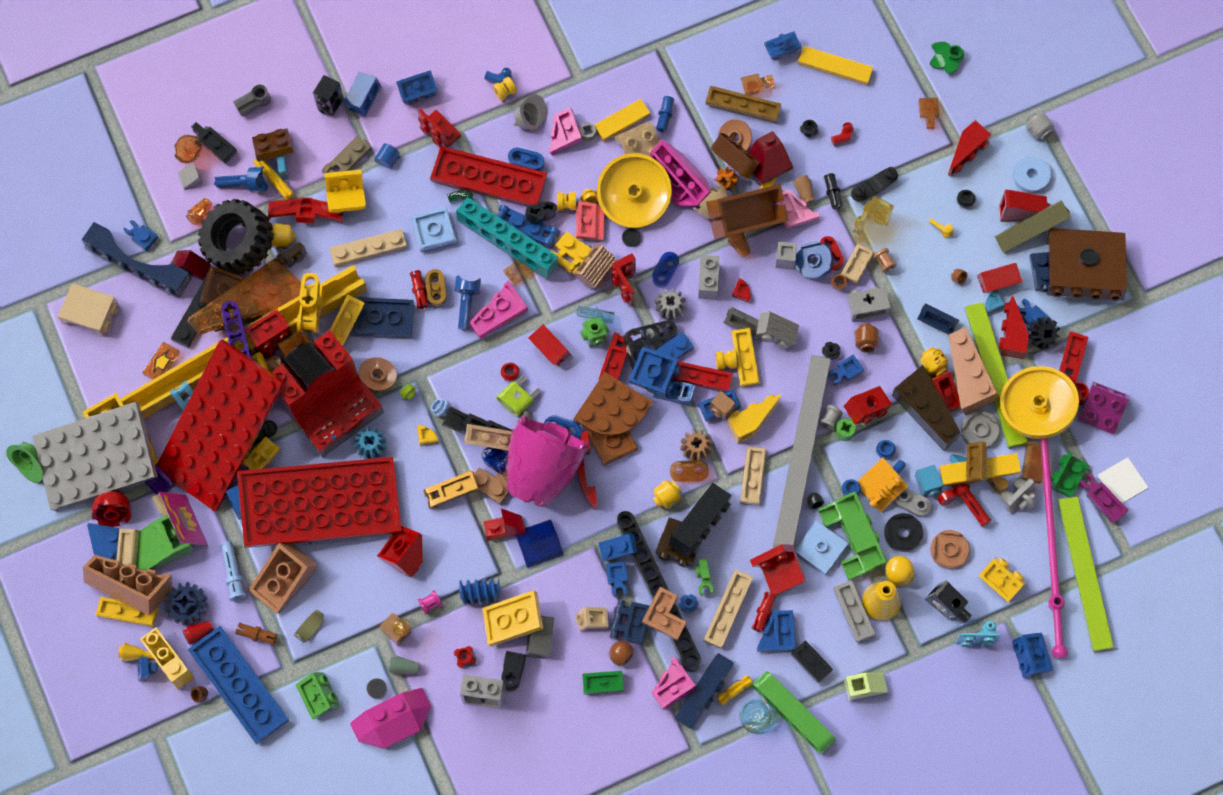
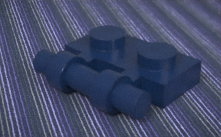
M619 599L613 611L615 616L609 629L611 631L610 638L617 640L618 634L624 633L623 641L643 645L647 625L643 624L642 620L650 605L631 602L630 609L625 608L626 601ZM622 616H628L626 626L621 625Z

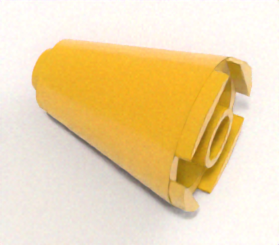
M889 581L877 582L868 586L864 591L862 605L870 618L887 621L894 618L899 612L901 596L893 583Z

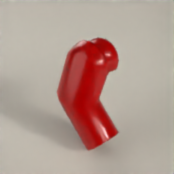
M850 122L844 123L841 133L831 136L832 144L837 145L848 142L854 133L853 124Z

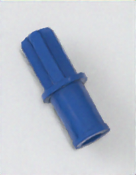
M671 96L663 97L661 110L658 111L659 118L656 129L659 132L667 131L669 119L672 117L671 111L675 99Z

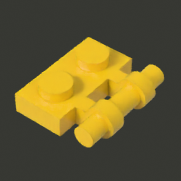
M566 231L555 245L559 252L550 251L558 256V264L566 268L568 273L574 274L578 269L577 267L584 261L592 248ZM568 256L573 261L570 263L569 261L564 259V257Z

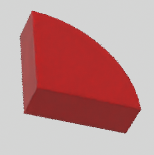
M739 278L732 297L749 303L751 298L750 289L747 283Z

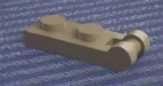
M356 136L330 163L323 167L322 172H336L334 170L336 167L340 169L337 172L350 171L371 150V146L359 136Z

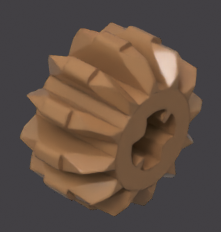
M692 429V435L686 432V438H681L683 445L680 446V450L685 451L683 453L684 457L690 455V461H693L695 457L698 462H701V456L707 459V453H712L710 446L713 445V441L708 440L709 434L703 436L702 429L699 431V434L696 433L695 429ZM694 443H698L699 448H695Z

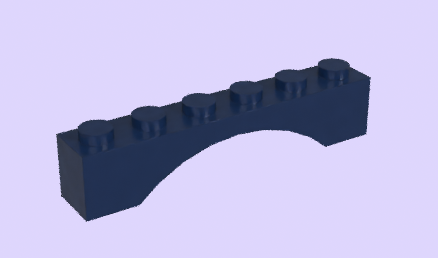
M96 222L92 223L81 239L85 245L84 248L90 253L94 254L96 252L105 261L115 262L116 266L124 271L126 269L130 270L135 277L139 279L143 277L148 280L147 282L156 288L158 286L163 288V291L170 296L176 295L180 297L192 280L189 272L174 264L150 265L132 259L116 245L110 230Z

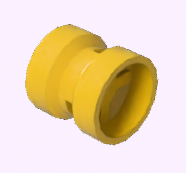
M506 77L503 79V82L492 86L494 93L500 101L507 99L508 95L517 93V88L510 77Z
M557 192L558 211H563L564 209L576 210V192H570L569 194Z
M729 350L725 354L722 351L715 352L717 370H724L725 367L737 369L735 350Z

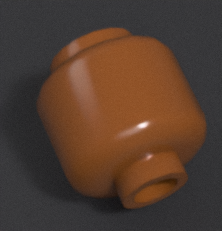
M863 323L854 331L855 346L861 352L870 353L879 346V331L875 326H872L870 323Z

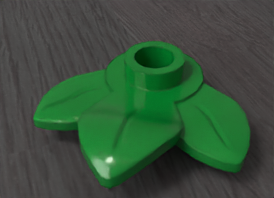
M936 42L931 45L936 55L931 59L930 66L936 69L944 68L946 74L955 72L958 69L959 62L964 58L963 49L958 45L951 46L947 42Z

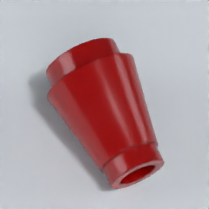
M210 621L187 626L183 630V635L188 645L195 644L211 633L213 627Z

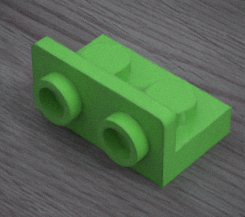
M313 672L295 684L312 719H317L329 710L340 707L338 697L332 691L329 684V678L323 672Z

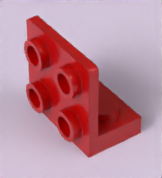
M421 108L418 110L419 127L424 134H429L432 137V141L436 146L449 147L461 137V133L437 109L429 116Z
M633 253L612 263L611 271L613 285L616 288L619 287L622 292L620 295L625 303L628 302L630 307L634 306V291L627 280L636 273V258Z
M278 309L245 328V332L256 346L257 351L262 353L264 358L272 357L280 349L277 343L292 335L289 325Z
M781 544L750 559L752 567H760L762 569L769 590L775 595L806 582L793 545Z

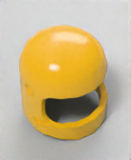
M894 556L886 564L885 575L887 581L893 583L895 587L901 588L912 583L915 571L912 562L905 556Z

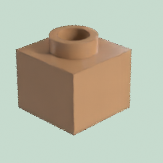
M720 391L710 403L711 412L716 417H722L725 420L735 409V402Z

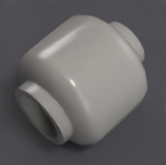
M1033 113L1028 117L1026 130L1035 140H1045L1053 133L1054 124L1046 114Z

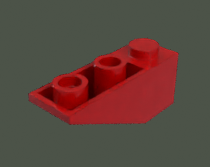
M976 120L962 131L948 172L949 177L954 172L956 174L959 173L967 161L971 162L977 156L976 153L980 149L983 151L990 144L991 134Z
M1011 296L1009 302H1005L1003 313L1007 315L1006 320L1003 319L1001 331H1004V335L1000 337L998 348L1001 349L1002 356L1024 359L1029 334L1015 298Z

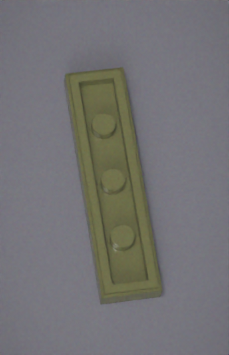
M1061 200L998 233L994 237L1004 253L1069 219L1071 216Z

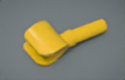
M932 218L929 220V223L940 230L943 237H949L954 233V228L951 224L943 226Z

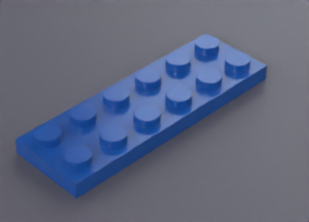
M221 626L188 649L256 745L289 721Z

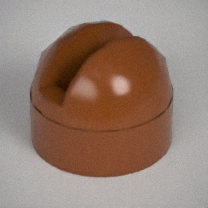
M955 269L954 273H951L952 281L958 285L964 284L967 280L968 274L962 269Z
M841 274L835 275L831 280L832 287L836 290L843 289L847 284L846 277ZM843 281V284L835 285L834 282Z

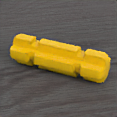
M745 675L741 678L740 682L737 681L727 688L725 693L719 694L717 699L720 704L725 705L729 702V699H733L743 692L744 688L750 687L753 684L752 679Z

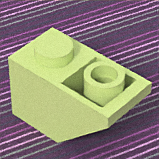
M861 673L847 676L844 680L849 701L888 693L883 673Z

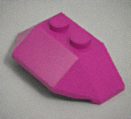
M662 139L650 152V156L664 167L669 176L671 200L676 206H699L711 193L707 179L682 152Z
M423 688L402 692L364 711L350 725L358 742L386 749L420 732L431 705Z

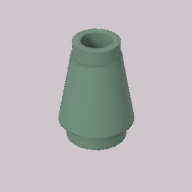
M400 656L391 657L389 673H394V675L417 674L419 662Z

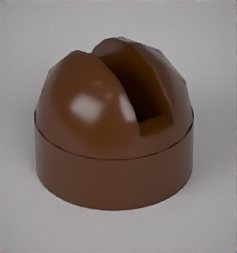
M204 686L192 688L190 693L192 700L196 703L206 700L208 690Z

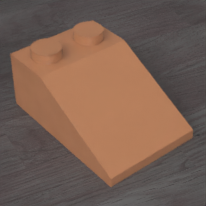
M278 543L248 590L276 614H279L310 579L318 564L294 544Z

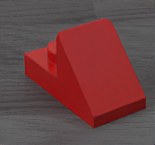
M950 371L932 379L949 412L961 406L959 394Z
M501 509V518L483 521L487 541L525 533L522 515L505 509Z

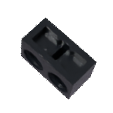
M323 75L313 91V96L319 112L324 115L334 116L344 100L340 82Z

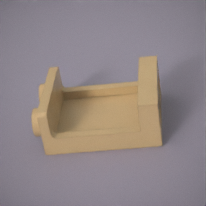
M72 283L57 317L63 324L69 325L72 323L96 331L100 336H104L105 332L109 331L112 316L117 313L119 306L113 296Z

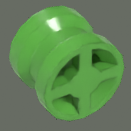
M841 419L837 423L835 430L837 438L842 441L852 439L856 426L851 419Z

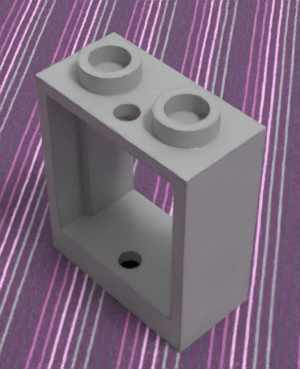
M463 675L460 696L463 704L503 709L506 689L503 680Z

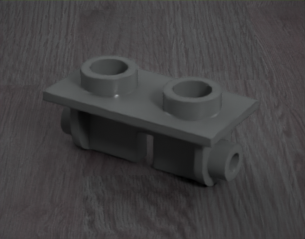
M734 307L729 308L723 323L736 330L750 328L751 336L758 339L759 336H756L759 320Z

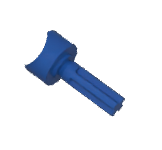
M250 167L247 175L215 177L214 182L216 188L248 186L250 192H266L268 190V185L263 177L264 167Z
M457 275L454 291L462 294L458 329L469 330L472 295L480 294L481 278L475 281H467Z

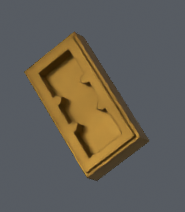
M984 441L967 444L966 482L968 483L986 481L987 443Z

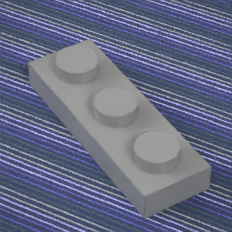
M852 580L833 587L855 642L873 637L875 635Z

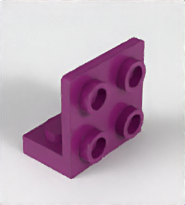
M1093 381L1078 420L1115 434L1129 401V395Z

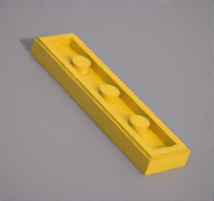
M803 46L798 60L799 65L864 85H868L873 71L872 66Z
M1017 453L986 458V479L1021 473ZM967 461L941 465L939 467L943 486L966 482Z

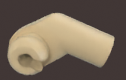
M160 494L153 496L152 499L158 512L168 515Z

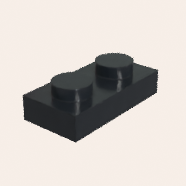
M806 640L791 653V656L817 684L833 671L831 666Z

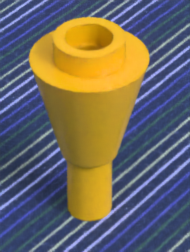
M124 642V646L119 647L118 658H122V662L138 660L140 657H148V659L155 660L149 651H144Z

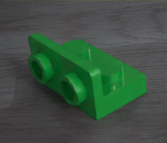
M1069 451L1067 456L1063 454L1058 463L1061 466L1059 472L1054 471L1051 477V482H1053L1052 490L1068 498L1073 496L1089 464L1072 456V451Z

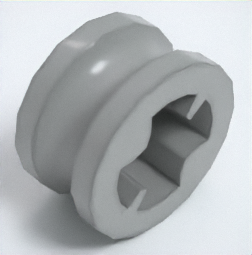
M592 123L581 125L580 132L583 140L592 141L596 137L595 125ZM588 129H590L591 134L588 133V135H586L585 130L588 131Z

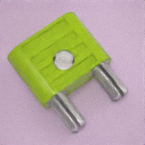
M524 375L516 382H511L496 396L498 402L516 417L521 415L541 392L537 387L530 394L520 387L527 380Z

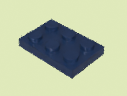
M357 297L358 300L365 304L355 322V335L412 338L414 300Z

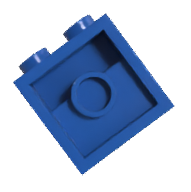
M642 347L629 378V383L666 398L667 393L671 394L673 391L674 383H672L674 376L678 377L681 366H679V360Z

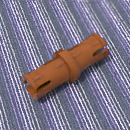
M241 622L237 626L240 629L236 628V635L248 637L254 642L261 641L272 646L276 643L273 639L277 640L278 636L277 633L262 630L259 626L252 627Z

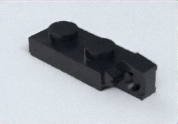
M197 122L191 126L198 142L222 163L225 164L237 153V149L212 127L206 126L203 128Z

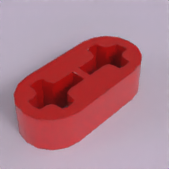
M824 236L820 243L825 244L827 242L831 244V253L835 260H839L838 265L832 264L831 271H838L843 266V255L835 239L831 236Z

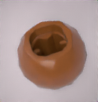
M625 641L615 642L609 650L610 660L617 666H625L634 654L632 646Z

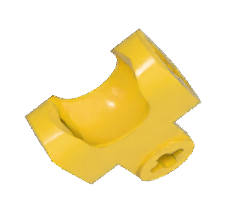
M306 273L301 280L297 332L302 333L303 330H312L314 334H317L319 330V317L322 311L323 289L318 275ZM309 279L315 280V284L306 286V282Z

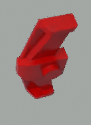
M310 197L270 201L268 218L271 220L274 217L296 215L297 223H315V216L340 221L343 224L344 211L331 213L328 210V202Z

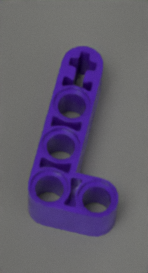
M227 301L222 305L221 311L229 344L235 348L237 345L243 344L244 349L241 352L252 359L241 311L235 302ZM230 309H233V316L235 319L231 318L229 314ZM233 327H240V330L237 333L231 332V329Z

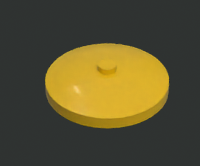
M639 153L624 154L608 163L601 172L597 183V198L602 211L612 222L626 228H642L656 222L667 210L671 199V182L664 167L652 157Z
M1045 366L1029 367L1017 372L1006 382L1000 396L1001 413L1007 425L1018 434L1033 439L1050 438L1065 431L1075 420L1079 407L1078 392L1071 379L1061 371Z

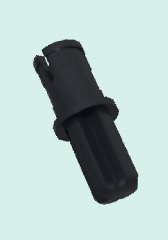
M828 173L823 177L827 188L826 194L829 196L832 209H840L842 207L841 190L837 186L835 174Z

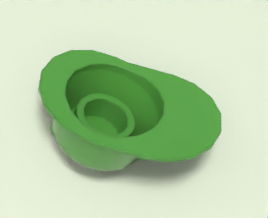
M22 442L20 445H10L6 450V456L9 461L29 481L33 483L42 481L43 470L38 462L35 446L27 442Z

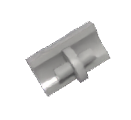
M1018 477L1013 483V487L1017 491L1013 494L1007 489L1001 494V500L1006 504L1009 513L1012 514L1018 507L1023 510L1025 507L1032 509L1035 506L1033 499L1036 495L1033 493L1035 488L1033 487L1034 481L1032 479L1026 481Z

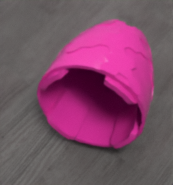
M522 416L521 419L517 420L509 443L506 467L507 490L512 496L524 502L534 501L536 506L547 507L563 492L575 476L588 449V442L581 441L570 435V431L567 428L552 422L544 424Z

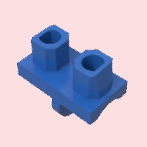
M795 31L785 35L783 33L779 34V37L764 42L771 60L802 48Z

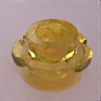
M406 618L395 620L392 625L394 635L403 637L408 633L411 625L407 622Z

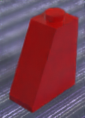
M1005 189L999 204L1000 222L1023 221L1051 205L1047 203V196Z

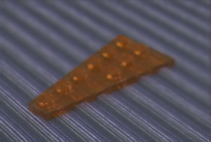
M274 258L190 316L188 323L200 335L222 328L225 324L221 308L227 301H233L238 305L243 319L272 312L300 295L301 282L277 258ZM230 309L229 314L232 319H235L233 316V309Z

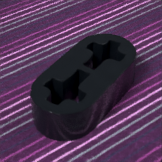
M551 201L531 205L526 208L524 218L527 222L533 224L553 219L557 213V205Z

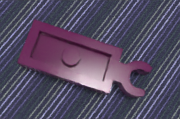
M1088 474L1087 476L1090 484H1086L1083 480L1080 481V487L1089 491L1086 496L1112 524L1128 512L1123 503L1102 481L1098 485L1095 483L1093 475Z

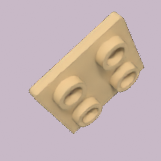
M650 122L643 123L614 136L616 142L622 145L625 154L639 153L651 157L650 152L660 142L654 125Z

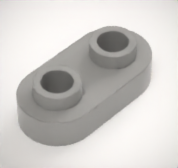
M908 488L901 493L907 496L906 499H902L899 495L894 500L896 506L917 517L926 516L931 508L930 501ZM918 503L924 504V508H919Z

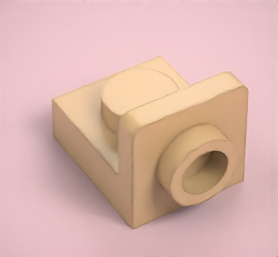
M584 607L578 611L576 623L579 631H584L587 628H608L607 608Z

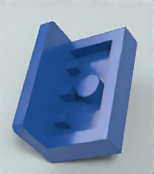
M431 70L396 81L402 102L407 101L408 105L418 102L417 98L424 96L425 99L436 96L435 92L438 91Z

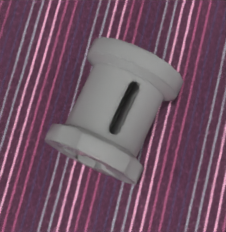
M828 405L826 408L827 412L824 418L820 419L819 423L822 427L834 431L836 428L835 424L843 412L837 407Z

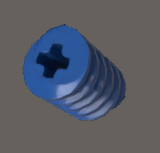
M491 578L489 584L483 579L481 585H479L477 579H475L473 585H471L469 580L466 581L465 585L459 580L460 600H462L464 605L467 604L468 599H470L472 605L475 604L476 599H478L479 604H482L484 598L488 604L491 603L492 598L495 603L499 602V578L497 584Z

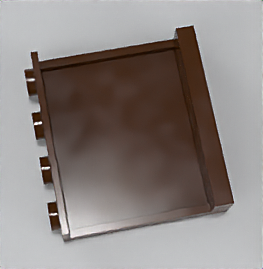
M1060 228L1049 229L1047 235V244H1049V288L1047 295L1073 297L1076 299L1124 300L1127 292L1125 233ZM1084 249H1093L1098 253L1099 260L1096 265L1089 267L1080 262L1079 256Z

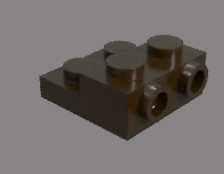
M669 517L656 548V555H659L658 558L664 561H676L677 565L681 567H693L699 549L695 554L692 552L686 558L668 546L671 535L682 522Z

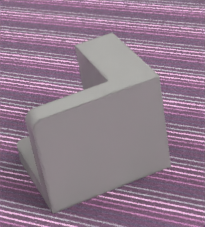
M778 242L775 268L794 269L797 244Z

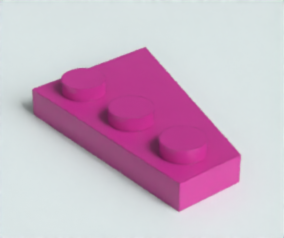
M509 281L504 284L499 293L492 297V301L487 306H484L469 322L479 339L484 338L528 311L526 304Z

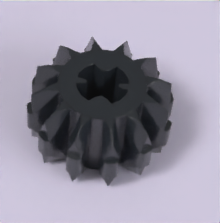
M1038 317L1037 322H1031L1033 327L1028 328V331L1031 332L1028 338L1032 340V345L1037 346L1039 349H1044V347L1049 349L1051 344H1057L1055 339L1060 337L1057 334L1060 328L1056 326L1057 322L1055 320H1051L1049 317Z

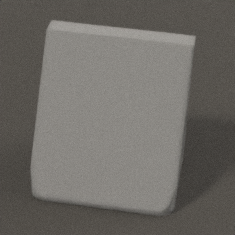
M194 163L189 164L178 172L184 189L201 184Z

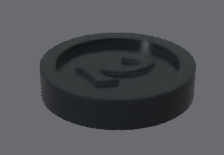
M633 228L625 230L622 234V241L628 247L637 246L641 240L639 231Z
M1088 248L1080 253L1079 259L1083 265L1091 267L1098 263L1099 255L1095 250Z

